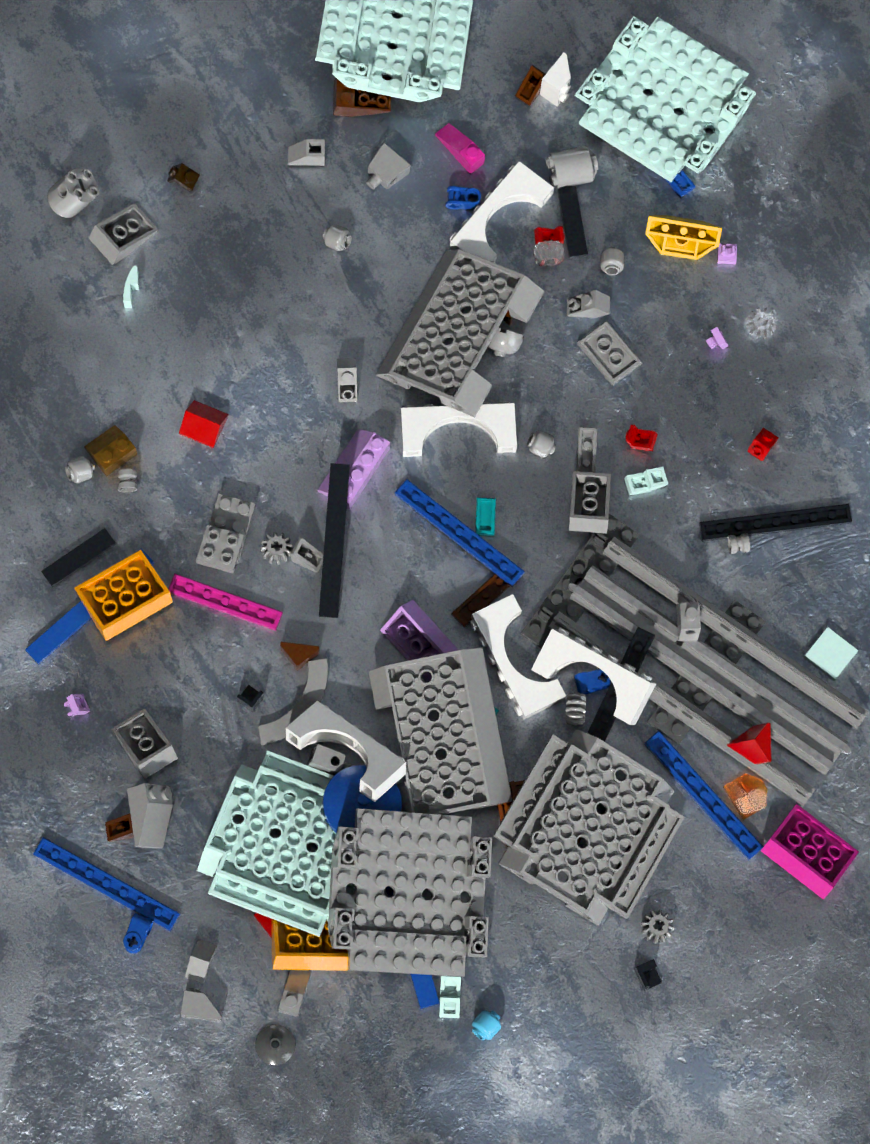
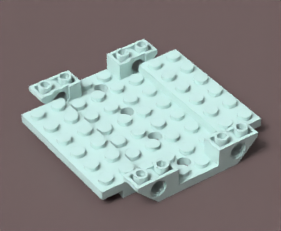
M325 0L315 61L333 64L332 74L348 88L410 101L423 102L441 97L443 87L460 90L473 0ZM397 13L401 16V18L396 19L392 16V14ZM394 44L396 49H390L387 45ZM389 75L391 80H385L382 76Z
M633 16L615 40L611 52L598 69L594 68L575 96L591 105L579 121V125L669 182H672L684 166L698 174L707 167L743 117L756 92L743 85L749 73L661 18L657 17L649 27V25ZM620 71L622 75L617 77L612 72ZM650 90L652 92V95L647 96L643 93V91ZM680 109L683 114L677 115L674 113V110ZM710 128L714 133L707 134L704 129Z
M268 750L259 770L241 765L228 790L197 869L198 872L214 877L208 894L320 937L329 916L332 847L337 834L325 819L323 796L329 781L334 776ZM235 815H241L244 821L241 824H236L232 819ZM272 829H278L281 835L278 838H273L269 832ZM309 843H314L318 849L315 852H309L306 846ZM352 884L346 886L347 894H354L355 887Z

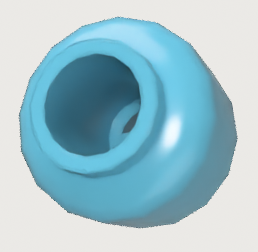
M493 1010L491 1012L481 1011L472 1022V1032L483 1041L485 1039L491 1040L501 1029L500 1016Z

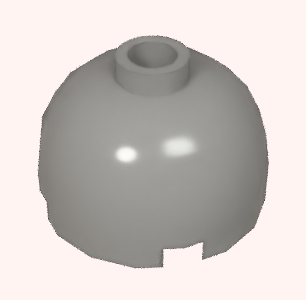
M498 328L488 347L494 350V355L504 357L505 354L512 355L520 349L524 336Z

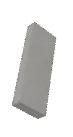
M578 427L576 471L596 473L597 428Z

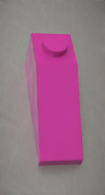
M450 123L435 133V136L469 174H472L484 164L485 154L471 139Z

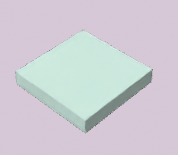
M827 627L804 658L835 681L858 650Z

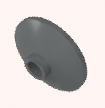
M270 1025L258 1034L255 1049L263 1062L269 1065H281L292 1057L295 1051V1039L286 1027ZM273 1041L279 1042V1046L277 1048H273L271 1046V1043Z

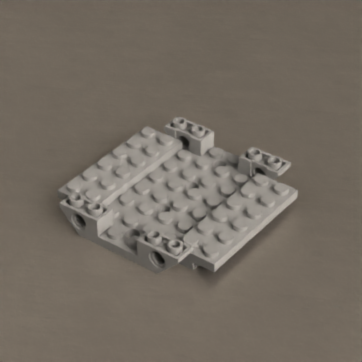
M576 729L568 743L555 735L550 736L493 836L510 846L504 852L498 863L499 865L526 882L540 886L564 901L565 906L599 926L608 908L625 919L630 916L685 817L671 809L670 805H668L674 790L663 778L601 739ZM617 770L624 772L625 778L623 781H619L616 778ZM599 803L603 804L606 808L603 815L599 814L596 810ZM579 837H583L586 840L585 848H580L577 845ZM560 871H564L567 874L565 882L558 880V873Z
M356 809L355 828L338 827L332 847L328 932L332 948L348 950L347 970L465 977L466 955L467 957L487 958L489 917H484L485 878L491 877L492 838L473 836L471 839L472 817ZM348 884H352L355 887L353 895H349L346 892ZM387 886L393 889V895L390 898L384 894ZM425 889L431 892L429 900H425L422 896ZM463 891L469 895V900L466 903L460 899Z

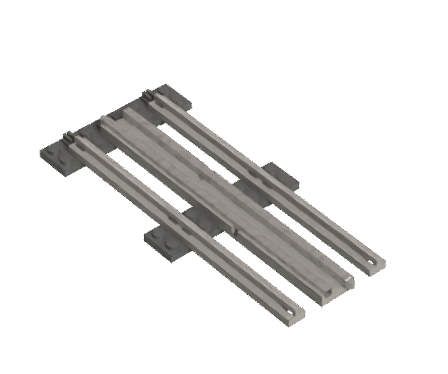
M609 514L607 534L593 533L522 630L521 635L542 649L551 629H559L561 627L570 632L569 636L573 638L577 636L584 639L587 646L592 647L594 645L602 649V654L607 657L610 654L618 658V663H621L624 657L622 654L576 623L585 610H588L629 640H632L637 627L656 635L648 653L680 674V677L670 689L642 668L639 669L638 674L645 673L652 677L651 681L657 683L649 699L659 706L647 723L678 745L692 728L804 806L815 789L773 759H771V762L754 764L728 747L727 744L737 738L738 735L706 714L703 710L713 697L753 726L771 723V738L824 775L832 767L841 752L844 754L851 753V749L847 745L848 741L743 670L736 663L746 652L856 729L865 719L868 711L759 637L757 634L766 621L739 602L734 600L724 613L634 551L631 547L640 534ZM618 565L622 566L675 604L699 602L700 621L713 629L704 642L699 638L698 641H678L677 623L610 578ZM849 712L857 716L859 720L855 718L853 715H851ZM796 789L800 791L802 794H804L806 797L798 793Z

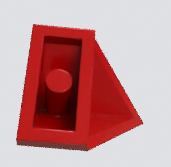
M771 723L752 726L728 743L727 746L754 764L771 762Z

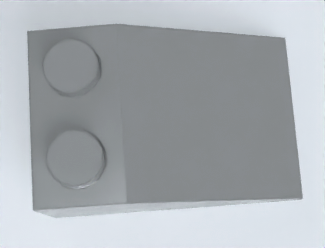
M134 203L96 224L89 239L113 265L126 258L156 234L158 229Z
M145 708L112 728L116 738L144 779L178 759L173 746Z
M144 783L128 788L127 793L135 847L163 848L173 806L170 786Z

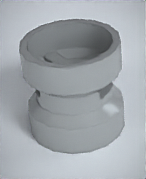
M134 469L119 470L118 478L120 483L118 484V491L125 493L137 491V483L135 482L137 471Z
M747 533L741 534L738 537L728 535L727 543L730 554H736L738 551L743 553L750 552V541Z

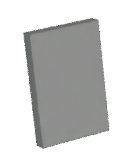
M608 321L602 323L577 343L612 386L642 364L640 359Z

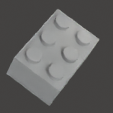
M573 471L569 531L607 534L611 474Z

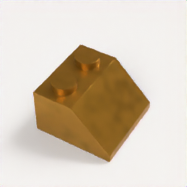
M116 425L84 446L106 477L137 455L136 447Z

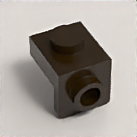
M181 163L171 167L167 181L169 183L175 182L186 190L192 191L200 174Z

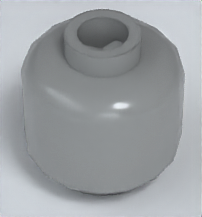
M337 224L326 228L323 233L325 245L336 251H343L351 244L352 236L350 231Z
M610 247L602 251L600 256L601 270L611 276L623 271L624 253L616 247Z
M541 430L535 433L532 432L527 441L529 451L541 458H545L549 454L552 455L556 449L554 437Z
M84 456L68 461L65 467L67 478L77 484L91 479L93 471H95L92 460H88Z

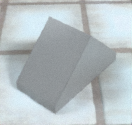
M299 537L291 552V561L318 573L323 564V553Z
M198 939L190 956L185 978L204 984L217 949L216 945Z

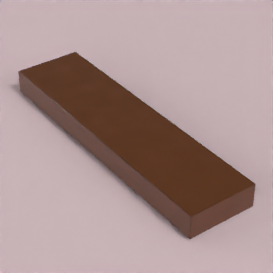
M494 574L456 608L451 615L465 628L470 624L473 613L493 603L510 585Z

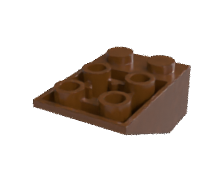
M335 77L333 89L334 116L355 117L391 112V96L348 88ZM383 77V79L391 80V77Z

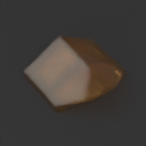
M745 773L723 786L743 820L766 807L768 789L759 778Z

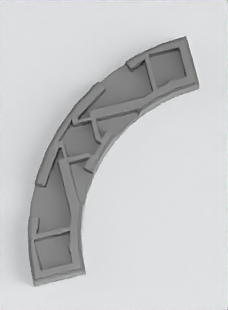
M327 658L308 661V679L305 690L297 704L286 715L274 722L258 726L261 746L285 739L286 727L316 701L321 703L328 679Z

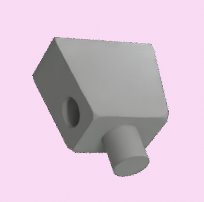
M384 143L368 166V174L371 177L366 183L373 190L379 184L389 189L410 173V164Z
M699 602L677 604L678 641H698L701 630Z
M317 744L312 749L307 762V766L333 776L345 768L354 766V764L345 761V754Z

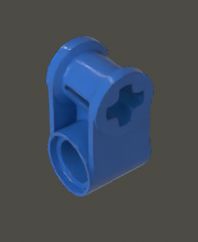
M449 186L447 188L448 201L445 204L447 208L453 210H474L478 205L481 206V193L478 189ZM471 197L477 198L476 201H470L468 199Z
M601 669L574 675L577 691L585 695L607 689L612 682ZM600 676L607 678L606 682L600 680Z
M137 913L133 915L123 940L125 949L129 953L136 954L141 951L152 929L154 920ZM134 939H135L136 942H137V945H134V944H133L132 947H131L130 944H129V941H130V942H133Z

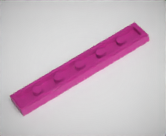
M175 573L168 588L171 594L274 631L277 630L283 612Z

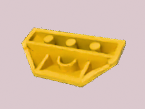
M649 215L645 234L660 254L697 260L719 246L722 227L705 221L670 215Z

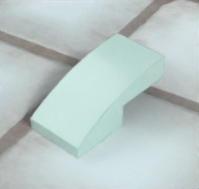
M137 266L132 267L125 283L123 294L125 308H132V290H139Z
M663 467L648 469L643 473L626 475L624 478L629 496L668 485Z
M441 976L439 1017L459 1018L461 977Z

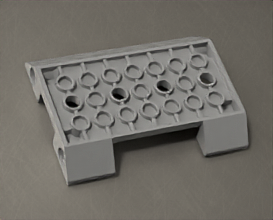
M463 250L446 251L376 376L408 390L411 386L439 397L442 404L475 418L492 387L491 383L475 372L478 363L507 311L509 310L511 317L528 323L544 294V290L523 274ZM482 276L489 277L486 282H479ZM465 307L471 308L469 313L464 314L461 312ZM447 338L453 339L450 345H445L444 341ZM431 369L436 371L433 376H426L427 371Z
M483 648L457 650L385 665L368 671L376 710L388 707L393 709L401 756L406 761V782L397 784L402 798L401 812L444 815L513 802ZM424 672H430L432 675V679L428 683H424L421 679ZM433 710L439 712V718L436 721L429 719V713ZM439 749H445L447 752V756L443 760H439L436 757ZM448 787L454 790V796L450 799L444 796V790Z

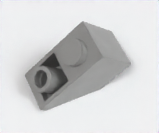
M306 139L288 146V165L325 166V139Z
M597 290L567 298L568 317L597 318L610 314V296Z
M356 358L337 359L338 401L357 402Z

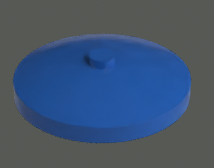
M355 765L341 770L329 781L324 792L323 812L327 823L337 833L338 827L355 828L356 809L401 812L402 798L397 784L395 783L374 802L360 792V779L367 770L366 765Z

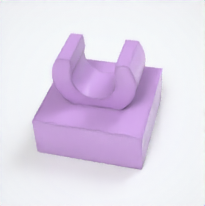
M719 243L717 247V263L736 264L737 244Z
M718 327L711 330L713 337L706 340L711 349L718 345L722 349L729 346Z
M71 694L66 697L68 701L64 703V707L70 706L72 710L68 713V716L85 715L90 712L83 694Z

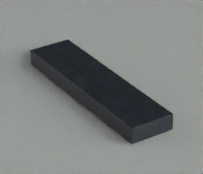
M576 186L559 188L557 192L569 259L587 257L588 251Z
M104 528L41 572L53 588L114 547L116 543Z

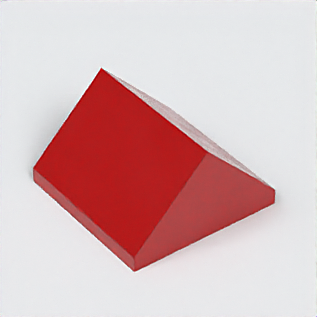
M194 400L185 410L179 434L214 448L229 414Z

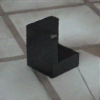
M248 685L241 695H237V702L251 712H254L263 700L264 692L261 690L258 692Z
M654 959L634 969L644 991L662 982L656 970L657 965Z

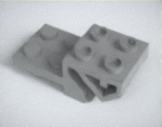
M218 494L210 523L206 526L196 563L234 574L244 549L245 539L256 504Z

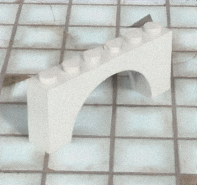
M520 161L516 166L512 165L507 171L508 175L497 182L496 189L486 195L484 198L485 202L474 209L472 213L474 215L462 223V229L459 232H454L451 236L450 249H460L495 263L497 254L490 248L485 235L486 225L492 215L501 207L513 202H530L542 208L553 195L554 187Z
M501 401L499 404L483 402L475 418L444 404L442 406L427 404L423 407L407 405L401 408L403 457L422 456V448L427 437L437 428L455 422L470 423L485 430L493 439L497 453L516 452L517 450L514 403L508 401Z
M512 594L473 613L470 625L474 631H478L480 635L478 639L483 648L486 647L489 653L487 657L491 665L495 664L498 670L496 674L499 681H504L507 687L505 692L508 698L513 699L515 703V712L518 716H522L524 720L565 700L566 694L558 679L549 682L530 680L521 675L508 660L504 647L505 631L508 625L516 617L520 616L522 612Z
M561 627L559 629H551L531 670L547 679H554L555 675L562 668L575 662H587L597 666L610 678L616 691L617 703L613 716L629 725H635L657 684L651 681L652 677L645 673L638 674L635 672L636 668L626 663L625 665L618 663L619 659L610 654L607 657L602 654V649L594 645L592 647L587 646L584 639L577 636L575 638L569 636L570 632Z
M316 701L286 727V741L299 750L317 742L339 743L354 750L363 759L367 767L365 774L360 779V792L374 802L406 774V761L401 756L395 755L386 746H382L375 741L372 736L366 735L357 726L350 724L341 715H337L328 706L321 704L319 701Z

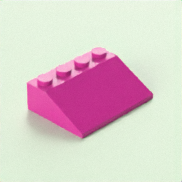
M798 804L793 807L761 849V852L822 899L834 888L859 853V851Z

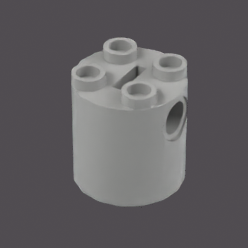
M586 145L566 149L561 152H551L546 158L547 168H551L552 173L549 176L550 184L555 186L556 189L593 182L598 171L596 155Z
M74 168L69 170L48 190V203L56 214L65 218H71L76 216L99 195V189L93 173L89 169Z

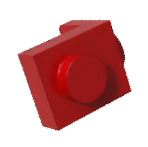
M558 226L555 229L542 227L534 229L536 247L555 250L564 243L563 226Z
M631 424L630 429L626 433V442L632 449L653 452L658 434L655 431L638 429L635 425Z
M762 428L747 451L763 461L779 437Z

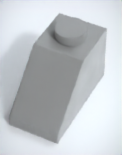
M189 988V991H184L181 1017L222 1021L221 1015L207 996L201 993L200 989Z

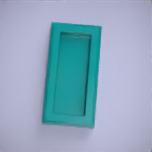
M477 497L475 533L479 536L494 537L496 498Z

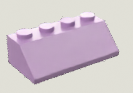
M357 429L336 461V464L350 465L346 508L348 510L352 508L390 450V442L374 432ZM330 472L318 489V492L327 497Z
M414 600L402 605L380 630L407 661L458 650ZM430 672L422 674L427 683L431 681L432 675Z

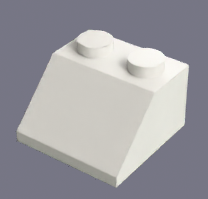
M563 52L542 78L540 95L557 107L561 102L564 103L569 97L568 91L571 88V76L566 53Z

